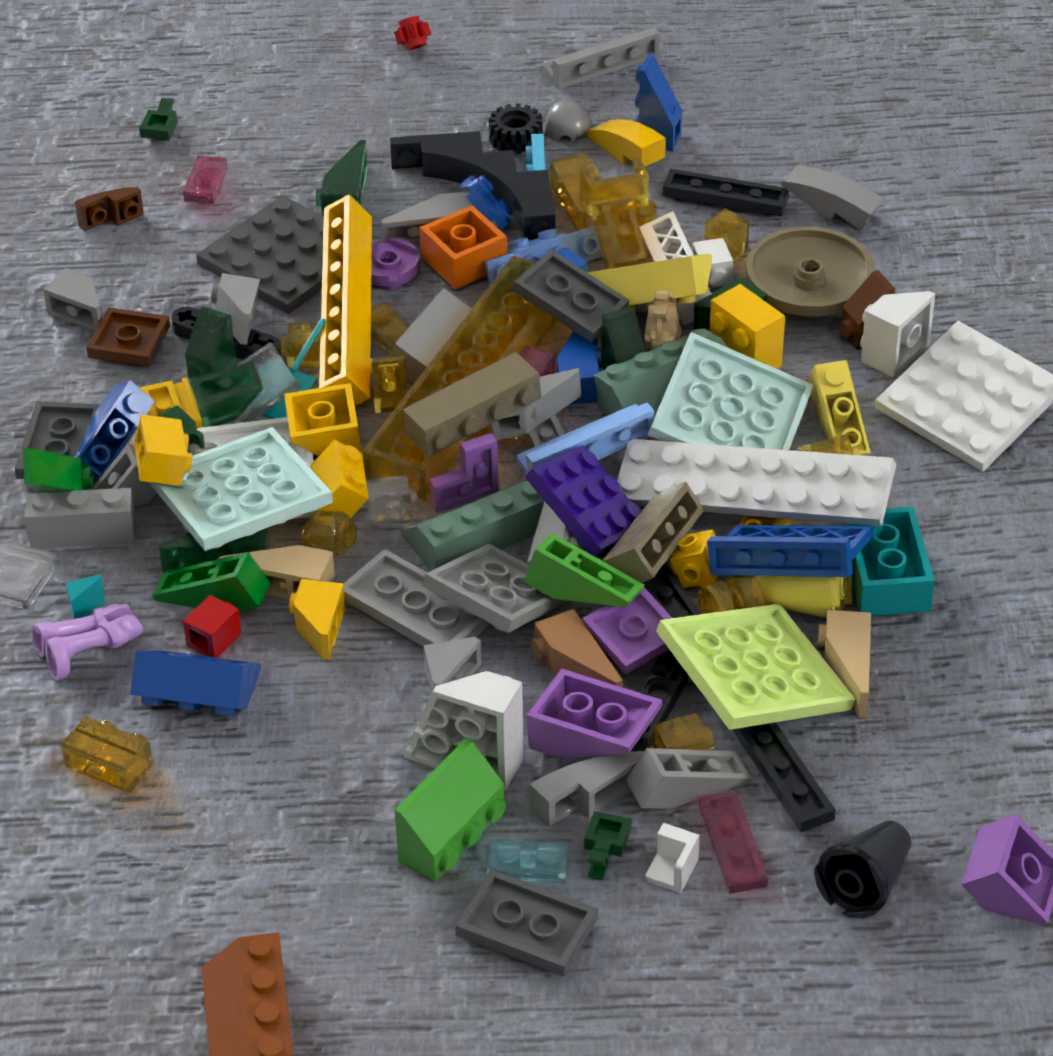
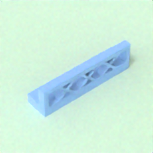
M648 402L640 406L637 404L631 405L517 454V463L527 474L532 468L582 445L599 460L627 448V444L634 439L645 440L650 438L651 436L647 434L655 418L654 410Z

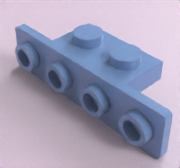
M593 226L570 234L559 233L556 229H549L539 232V238L530 241L528 238L511 241V247L507 248V254L488 259L484 262L490 289L498 291L513 286L515 280L550 250L557 253L568 248L586 262L604 257L606 253L600 228Z

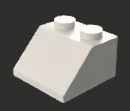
M925 291L886 294L874 304H870L865 309L862 317L864 331L860 341V346L862 347L861 362L894 378L930 344L935 293Z

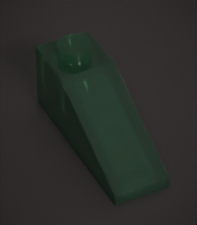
M359 140L323 176L322 188L316 189V206L322 208V216H324V208L349 194L360 205L362 204L368 165L366 140Z

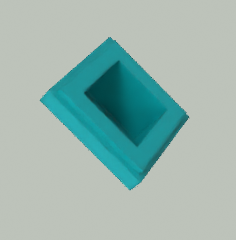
M100 574L65 583L73 619L89 616L92 614V610L106 603Z

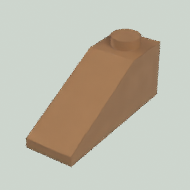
M574 609L534 623L535 638L531 640L532 650L538 660L542 659L550 672L557 675L562 668L623 687V680Z

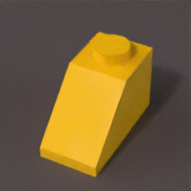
M301 579L297 593L292 592L290 596L289 613L294 614L295 628L322 659L330 660L346 609L344 584Z

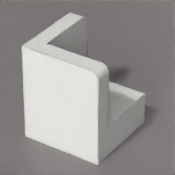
M663 823L657 833V854L646 873V881L681 894L699 860L700 835Z

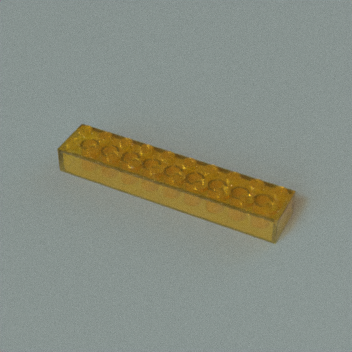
M514 255L511 257L363 449L366 482L426 501L430 495L429 479L445 474L460 454V443L470 440L474 434L428 457L406 436L402 409L514 352H517L528 362L558 321L512 291L514 281L536 262Z

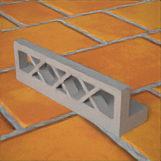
M653 27L553 59L552 62L542 65V72L558 89H562L643 63L648 54H653L655 58L660 57V32Z

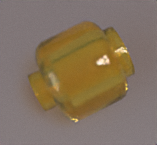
M319 510L315 511L304 524L302 535L308 547L333 551V556L345 555L355 544L357 528L354 521L344 511Z

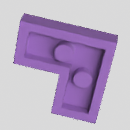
M492 433L461 442V469L429 479L430 504L435 512L479 499L499 490L497 440Z

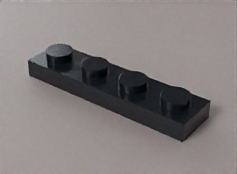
M670 168L663 184L662 196L677 200L700 202L706 205H718L736 210L782 216L789 199V191L784 187Z

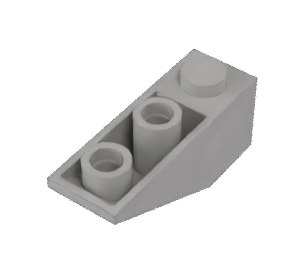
M579 368L541 376V399L489 425L490 433L493 434L496 440L527 434L530 430L581 397Z

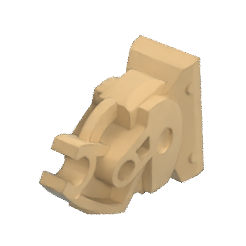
M656 291L654 303L649 306L645 328V352L661 347L667 341L680 339L682 336L675 295L670 291Z

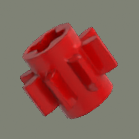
M419 16L408 17L398 22L399 28H397V31H394L397 45H405L407 51L419 49L427 45L426 39L432 35L428 22L420 21Z

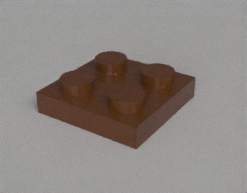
M108 307L86 347L88 358L150 367L170 328L169 316Z

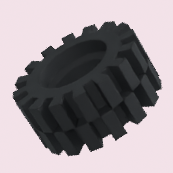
M516 103V107L506 104L505 109L500 106L497 108V112L493 111L491 117L489 116V140L494 148L497 147L498 151L506 149V151H516V155L521 154V150L526 152V146H532L531 134H543L542 115L538 113L536 108L530 110L529 105H525L523 108L518 103Z

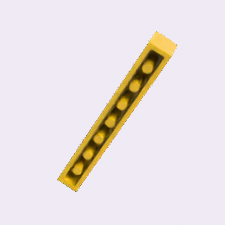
M349 194L324 208L321 319L324 318L326 323L321 330L319 388L351 383L354 405L356 406L370 398L372 216Z

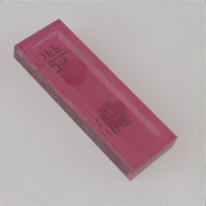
M737 791L699 797V808L729 894L767 887L768 877Z

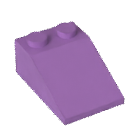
M561 668L527 714L529 748L561 759L629 754L663 706V701Z

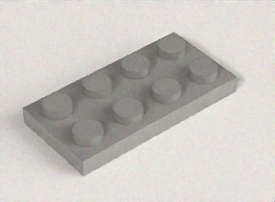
M385 548L343 583L345 602L421 646L476 637L491 624L478 616L468 614L464 611V608L449 600L439 598L434 592L423 587L424 577L428 572Z

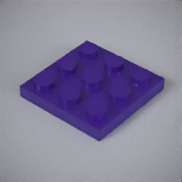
M583 445L532 468L524 476L585 550L594 557L614 547L642 511L635 503L628 499L622 492L619 483L605 472L599 465L597 457Z

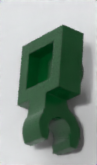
M161 98L157 111H147L139 127L141 138L170 140L178 123L176 111L172 110L174 99Z
M594 811L584 837V849L591 850L588 863H591L588 877L603 880L606 875L610 855L622 857L631 832L632 819Z

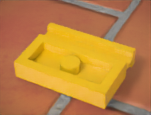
M187 377L182 378V382L173 384L172 381L140 387L141 390L155 400L147 415L157 416L178 405L196 422L197 428L203 427Z

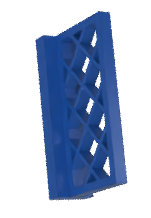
M737 525L726 536H712L707 540L711 575L849 577L853 573L852 560L872 539L873 529L872 526Z

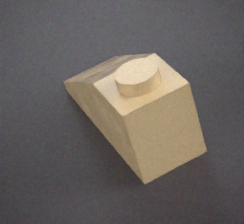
M296 545L249 552L271 582L265 593L268 596L290 600L292 592L297 593L301 579L333 582L335 577L333 551ZM233 555L220 556L219 559H220V558L229 557V556H233Z
M827 610L826 625L819 624L817 646H825L824 660L854 696L855 702L852 708L859 718H866L869 695L871 613Z

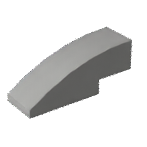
M797 165L781 184L782 187L830 221L838 214L860 231L872 218L884 199L870 189L848 178L813 167Z
M644 751L594 757L573 763L530 783V809L549 827L578 809L588 817H591L594 811L602 810L632 791L626 779Z

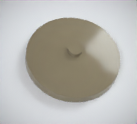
M793 227L771 233L752 247L746 261V280L767 293V303L779 311L798 316L816 317L841 313L842 306L870 274L874 272L873 259L861 243L844 233L821 227Z

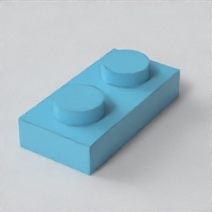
M531 134L532 146H526V170H545L544 134Z

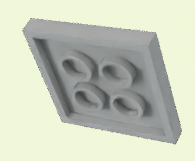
M489 543L426 573L423 581V587L434 592L439 598L453 602L464 608V611L468 614L478 616L491 623L494 628L508 633L568 602L567 600L554 599L525 583L524 580L529 564Z

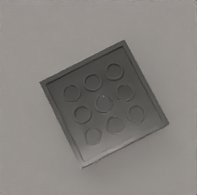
M282 195L196 254L197 264L220 277L224 273L260 279L258 298L290 314L322 290L324 216Z

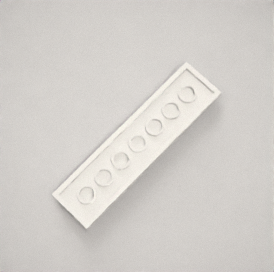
M634 439L627 444L617 482L628 499L640 507H645L653 496L687 482L703 507V512L882 526L896 463L894 458Z

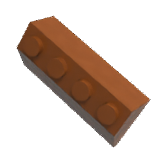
M279 932L238 937L202 967L209 1055L294 1056Z

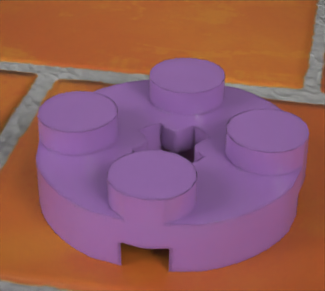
M387 238L388 243L378 244L377 240H373L371 284L384 286L388 291L401 289L402 284L412 280L420 270L416 247L412 243L400 238Z

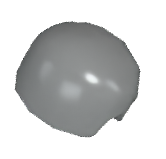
M559 101L551 106L543 127L545 134L555 141H558L564 135L569 136L571 141H575L577 137L587 134V131L591 128L592 121L589 111L581 104L573 101Z

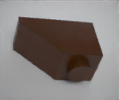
M879 270L872 272L842 306L839 330L842 337L848 340L856 350L862 349L860 341L864 331L862 317L865 309L870 304H874L883 295L895 294V288Z

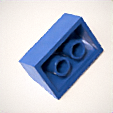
M157 649L136 650L130 695L142 696L141 703L163 705L165 699L177 701V708L199 710V705L201 704L213 706L212 713L235 715V709H246L248 707L261 671V664Z

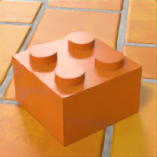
M473 205L419 227L421 258L454 289L487 276L484 262L508 253L507 236Z

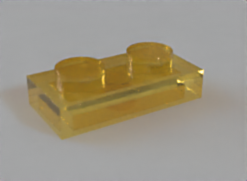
M388 302L371 308V335L389 354L394 344L410 326Z

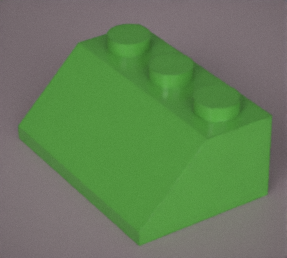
M465 738L395 809L398 861L434 882L445 871H450L456 865L459 856L469 846H474L481 838L483 831L492 822L498 821L506 809L503 781L473 741Z

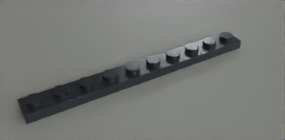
M666 563L663 564L654 578L642 582L644 588L672 618L701 614ZM776 722L732 729L800 832L835 820V808Z

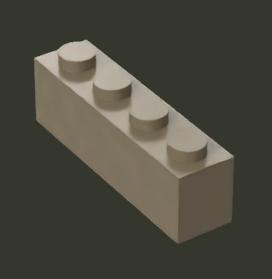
M514 352L402 409L405 434L429 457L541 399L539 372L517 352Z
M687 482L653 496L603 559V562L640 583L654 578L678 546V542L685 537L704 511Z

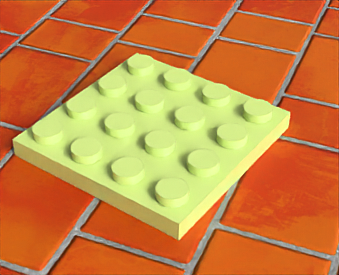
M781 604L659 621L656 632L729 730L852 709L855 702L854 696Z

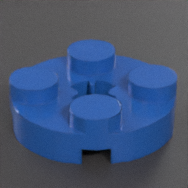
M470 175L461 183L462 190L468 187L470 191L466 196L469 202L490 222L492 220L499 224L497 228L500 231L511 223L509 216L513 214V210L505 200L501 199L498 201L491 192L494 189L493 186L483 175L479 178Z

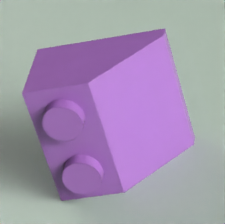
M1017 814L984 825L979 829L961 885L988 911L1040 925L1048 923L1053 906V851Z

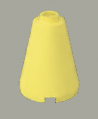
M852 574L849 577L753 576L751 580L752 596L757 597L761 605L781 604L785 610L825 619L827 618V610L844 611L845 605H852Z

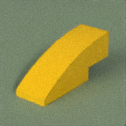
M624 119L609 120L589 129L586 134L587 137L622 164L631 160L640 168H644L665 158L666 138L655 130L635 121Z

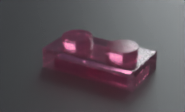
M197 155L183 190L184 202L214 204L228 169L227 158Z

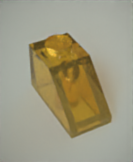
M405 355L371 358V381L375 413L403 411L402 409L408 407Z

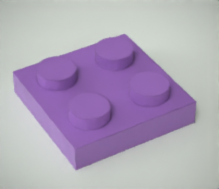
M645 588L627 607L604 605L582 618V622L597 644L625 675L669 650L656 632L660 620L672 617Z

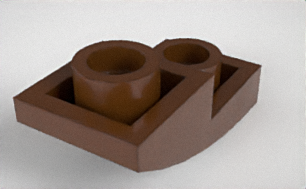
M138 187L104 191L75 201L78 226L84 232L111 220L119 226L144 215L141 190Z

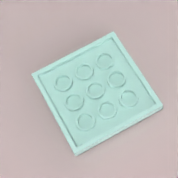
M691 332L647 435L660 441L789 450L814 385Z
M273 427L193 455L191 470L189 473H184L181 486L149 482L205 551L221 547L230 541L253 535L257 531L276 524L285 523L289 519L307 512L317 511L319 508L333 503L332 491Z

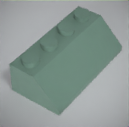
M705 328L692 331L697 335L727 347L723 339ZM689 335L677 340L667 341L661 347L649 352L638 353L630 360L610 365L606 370L594 374L599 410L610 415L631 405L637 404L640 406L648 402L654 410V415H656Z
M525 479L402 530V536L430 571L488 543L501 550L534 536L544 500Z

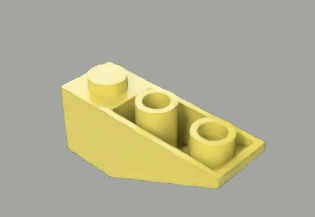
M847 360L814 365L807 382L814 385L811 391L814 409L834 454L869 455L871 452Z

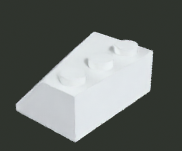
M485 671L435 686L403 758L436 768L465 738L473 741L503 781L504 790L506 791L524 760L522 682L508 676Z

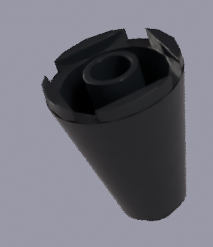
M884 821L826 849L820 856L814 870L816 885L824 900L831 906L836 903L843 909H846L842 914L848 917L864 919L875 915L885 905L910 851L912 842L908 831L895 821Z

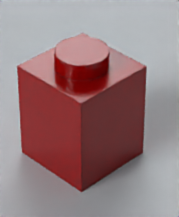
M211 595L183 620L186 646L208 657L218 658L241 635L239 609L231 603Z

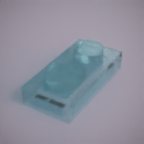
M491 839L487 874L493 869L522 881L566 883L568 843Z

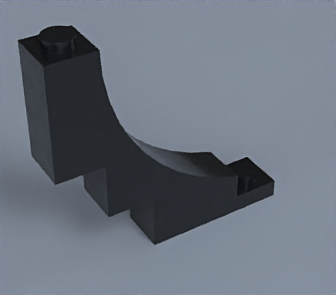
M480 131L390 137L392 169L422 167L423 177L438 178L459 184L470 175L476 178L483 175L493 186L494 189L491 192L498 201L501 199L505 200L513 210L512 216L517 221L524 238H528L530 241L539 238V232L556 229L555 210L548 170L517 172L513 150L483 152Z

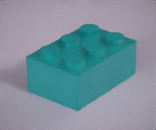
M914 506L886 508L882 526H872V539L852 560V583L858 611L871 613V616L931 611L935 580ZM843 523V526H870Z

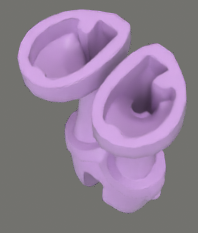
M112 604L105 608L100 607L92 610V615L61 622L44 621L31 627V637L35 650L40 657L46 656L48 668L56 681L64 679L69 675L70 660L75 654L94 647L106 646L109 649H114L143 633L141 623L133 616V612L128 604Z

